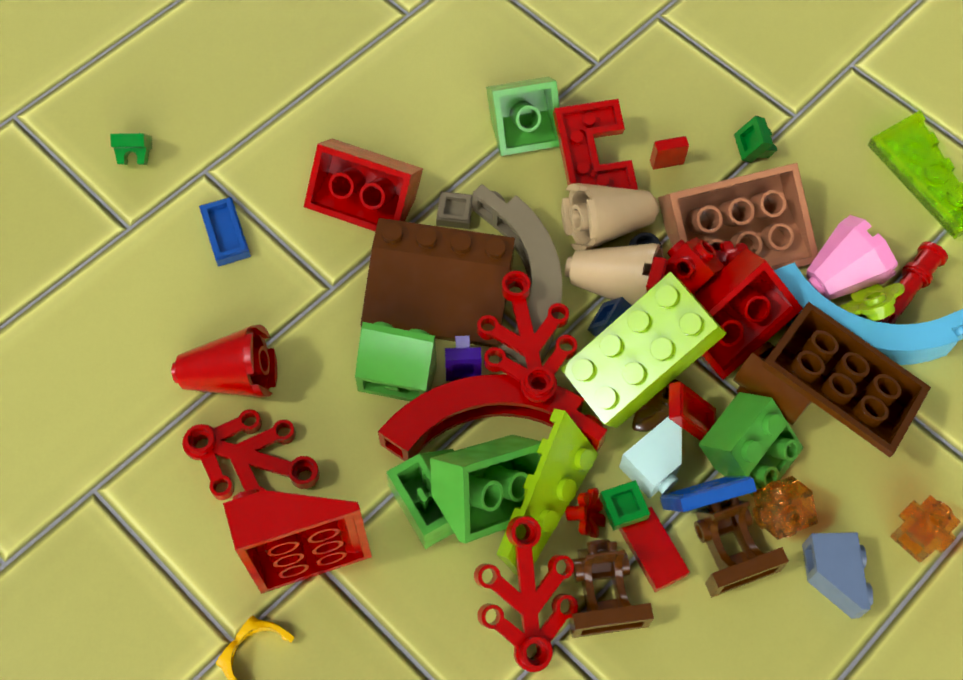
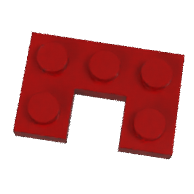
M619 99L554 108L553 116L568 185L584 183L638 190L632 160L600 165L594 138L623 134L625 127Z

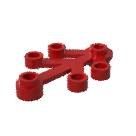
M511 271L503 277L502 294L505 299L512 303L519 335L500 325L498 320L491 315L482 316L478 320L477 333L484 340L496 339L524 356L527 368L507 358L504 350L499 347L489 348L485 352L484 365L491 372L502 371L519 381L521 392L528 400L537 403L546 402L555 395L557 390L555 374L565 360L575 356L578 344L571 335L560 336L556 340L555 351L543 366L539 353L556 329L567 324L569 309L561 303L551 305L546 319L534 334L526 301L530 293V279L521 271ZM513 287H518L522 290V292L514 293L511 292L510 289ZM555 312H560L564 315V317L561 319H556L552 316V314ZM491 324L494 329L485 331L482 329V326ZM566 343L571 345L572 349L564 351L560 348V345ZM491 356H498L501 358V362L492 363L489 361V358ZM541 382L545 388L537 390L532 387V384Z
M252 409L243 411L239 417L215 428L205 424L194 425L187 430L182 441L185 453L194 460L202 461L211 481L209 485L210 491L218 500L230 498L234 492V485L228 476L223 475L216 455L231 460L244 491L255 490L259 492L265 490L258 485L250 466L288 477L292 484L299 489L311 488L318 482L320 476L319 468L316 461L308 456L297 457L291 462L258 452L276 442L285 445L294 440L296 432L289 420H279L272 428L237 444L225 442L224 440L241 431L246 434H254L261 429L262 420L260 415ZM251 417L256 419L253 425H244L246 419ZM282 428L290 429L289 434L286 436H279L278 431ZM202 439L208 440V444L205 447H196L198 441ZM302 471H310L312 473L311 477L307 480L298 478ZM227 483L228 488L224 492H216L218 484Z
M517 516L509 522L506 534L509 542L515 546L519 591L501 576L499 569L492 564L484 563L479 565L475 569L474 580L480 587L494 591L521 615L523 632L505 619L502 608L495 604L487 603L482 605L478 610L477 618L482 626L495 629L514 646V658L519 667L528 672H539L550 663L553 655L551 641L566 620L571 618L572 614L577 613L578 602L571 595L558 594L555 596L551 604L553 613L541 628H539L538 613L561 582L573 574L574 562L566 555H554L548 562L549 572L536 588L532 547L540 540L541 527L532 517ZM522 524L526 529V534L522 539H519L516 536V528ZM560 560H563L566 568L563 573L559 574L556 570V565ZM489 568L492 571L493 577L490 582L484 583L482 573ZM567 599L570 605L567 612L562 613L560 604L563 600ZM490 609H494L496 612V619L492 623H488L485 618L487 611ZM531 644H535L537 647L536 655L529 658L527 656V649Z

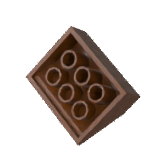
M379 218L371 250L361 327L363 322L372 324L375 322H385L398 329L408 331L410 329L424 330L429 335H434L435 339L455 342V336H470V344L498 347L499 341L496 339L484 340L478 335L477 322L482 316L491 315L498 320L500 325L503 323L507 299L502 294V280L507 273L512 271L515 238ZM485 324L482 326V329L491 331L494 327L491 324Z
M810 302L798 314L762 364V367L888 457H891L897 450L931 389L929 385Z

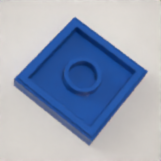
M725 476L661 495L660 500L663 510L686 512L756 492L757 489L754 479L750 478V476Z

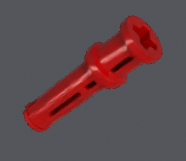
M927 241L920 244L917 249V256L912 262L906 263L902 269L903 277L898 283L904 285L905 291L895 299V312L884 319L877 320V322L895 324L916 293L921 288L930 285L933 281V273L938 267L944 266L948 260V255L941 246Z

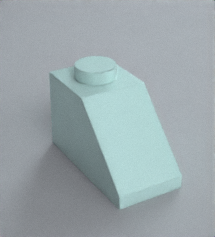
M668 416L622 456L619 468L632 481H637L640 490L649 499L658 491L662 495L667 493L679 480L676 475L682 464V427L670 420Z

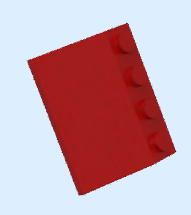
M247 490L236 494L232 498L233 500L223 503L235 551L261 594L372 557L358 502L269 490L259 492Z

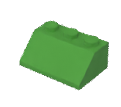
M509 435L430 458L432 497L459 542L466 544L507 529L514 508L521 507L525 499L523 485L527 475H534L542 456L537 453L541 441Z

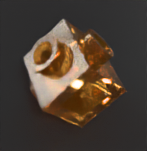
M793 476L783 480L772 481L766 487L753 492L755 507L752 512L754 519L761 529H766L777 540L791 537L798 531L818 524L812 490Z
M929 495L921 504L913 500L899 514L903 523L890 537L920 563L935 550L941 554L954 542L957 537L952 531L961 521L954 516L953 511L948 505Z

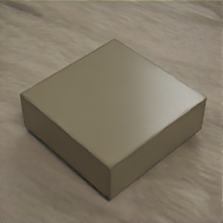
M441 191L436 226L470 229L473 195Z

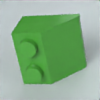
M542 77L486 87L490 119L500 156L560 146L553 116L554 108L560 107L556 80L550 77Z

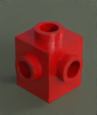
M698 237L687 242L681 239L667 252L670 257L667 260L669 272H672L679 278L693 295L725 267L715 256L714 248L708 242L700 240Z

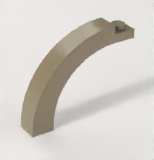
M481 184L473 191V211L497 229L503 236L515 238L514 248L519 254L531 282L528 309L535 334L546 319L549 307L555 303H561L562 274L556 248L540 219L518 196H514L506 203L498 192L490 191ZM559 312L553 313L552 316L559 319ZM518 328L514 331L517 335H519ZM555 332L539 353L541 363L550 349ZM504 344L500 346L507 358L527 368L524 356Z

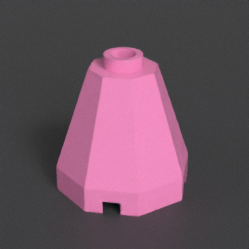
M850 215L841 221L807 269V281L828 300L848 295L876 284H883L896 273L894 269L897 267L898 262L886 240L879 233L872 237L867 232L872 226L865 219Z

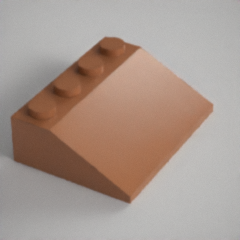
M798 163L658 197L665 230L672 247L681 239L687 242L695 237L708 242L714 250L722 251L720 243L723 241H731L734 247L738 243H744L750 251L765 259L773 270L794 262L797 267L809 265L818 255Z

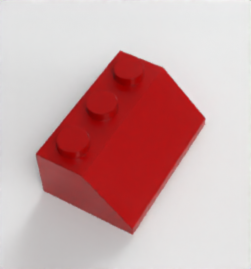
M332 138L317 144L303 207L376 232L379 218L398 221L406 220L416 199L423 168Z
M747 248L694 294L727 333L706 351L701 358L724 380L754 350L767 342L803 309L767 261Z

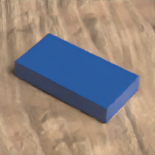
M232 197L199 206L218 267L251 257Z

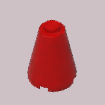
M252 325L181 353L172 364V378L184 390L269 397L273 394L268 391L269 388L276 387L277 383L275 349H268L265 342L266 338L271 337L263 325Z

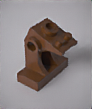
M738 497L706 506L707 508L696 511L698 521L694 522L696 534L702 543H707L719 571L712 573L705 582L711 598L778 573L789 562L783 547L763 553L755 545L748 530V527L753 524V519L748 509L750 503L749 501H741ZM733 532L742 552L728 556L720 537Z
M609 539L586 542V549L577 550L578 559H572L574 562V579L576 583L582 582L587 612L572 614L570 620L572 638L648 628L654 619L651 603L631 605L626 594L623 576L630 575V564L625 550L617 546V541L610 542ZM612 578L616 599L597 602L593 581Z

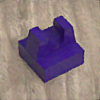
M455 336L456 348H445L446 381L481 375V347L470 348V336Z

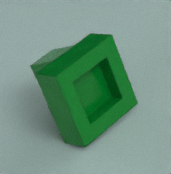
M754 116L734 134L742 161L752 163L757 158H769L778 151L776 145L773 144L771 129H768L765 118Z
M144 133L110 134L111 147L114 148L117 164L128 165L127 157L129 153L134 152L137 155V164L147 165L149 151L152 149V136Z
M636 480L600 492L599 497L613 531L649 519L650 512Z

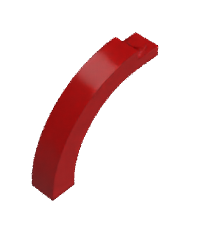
M490 374L454 380L421 394L390 417L378 431V436L382 447L403 461H406L419 454L425 446L445 431L457 425L487 417L525 418L553 428L554 423L549 420L554 408L565 410L597 452L604 443L607 429L603 427L601 421L590 414L583 415L581 411L584 398L565 388L557 386L556 393L550 400L537 403L528 400L522 394L520 382L506 374ZM541 382L532 384V387L537 390L545 388Z

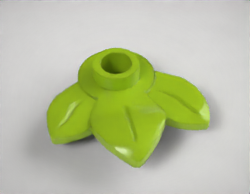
M894 283L886 287L876 284L851 293L852 300L839 307L855 315H866L867 319L872 321L881 320L895 312V299L904 293L905 287L901 283Z

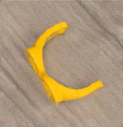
M252 615L241 627L235 640L219 656L216 665L222 669L228 680H237L233 670L234 656L239 645L246 638L258 632L272 631L280 635L283 640L292 643L295 639L294 636L278 624L257 619Z

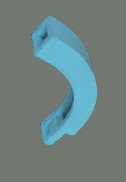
M795 262L774 270L802 308L810 302L899 365H913L947 356L957 342L963 339V309L942 318L918 324H889L872 321L850 313L825 298L806 280ZM797 314L796 316H794V317H793L787 324H785V325L789 327V326L792 324V322L795 320V318L798 316V314Z

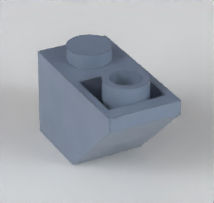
M858 532L812 533L802 544L807 582L851 619L862 617L871 609L873 590L871 584L866 582L864 568L867 556L865 547L859 544Z

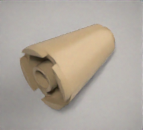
M584 183L568 185L566 190H570L569 197L562 199L561 206L564 231L566 236L573 235L576 243L571 244V246L576 251L594 249L654 223L656 216L659 214L658 200L649 191Z
M649 243L577 250L574 252L573 257L567 258L565 276L570 277V283L574 286L610 300L623 297L633 305L647 293L646 285L653 258H663V249L660 248V244Z

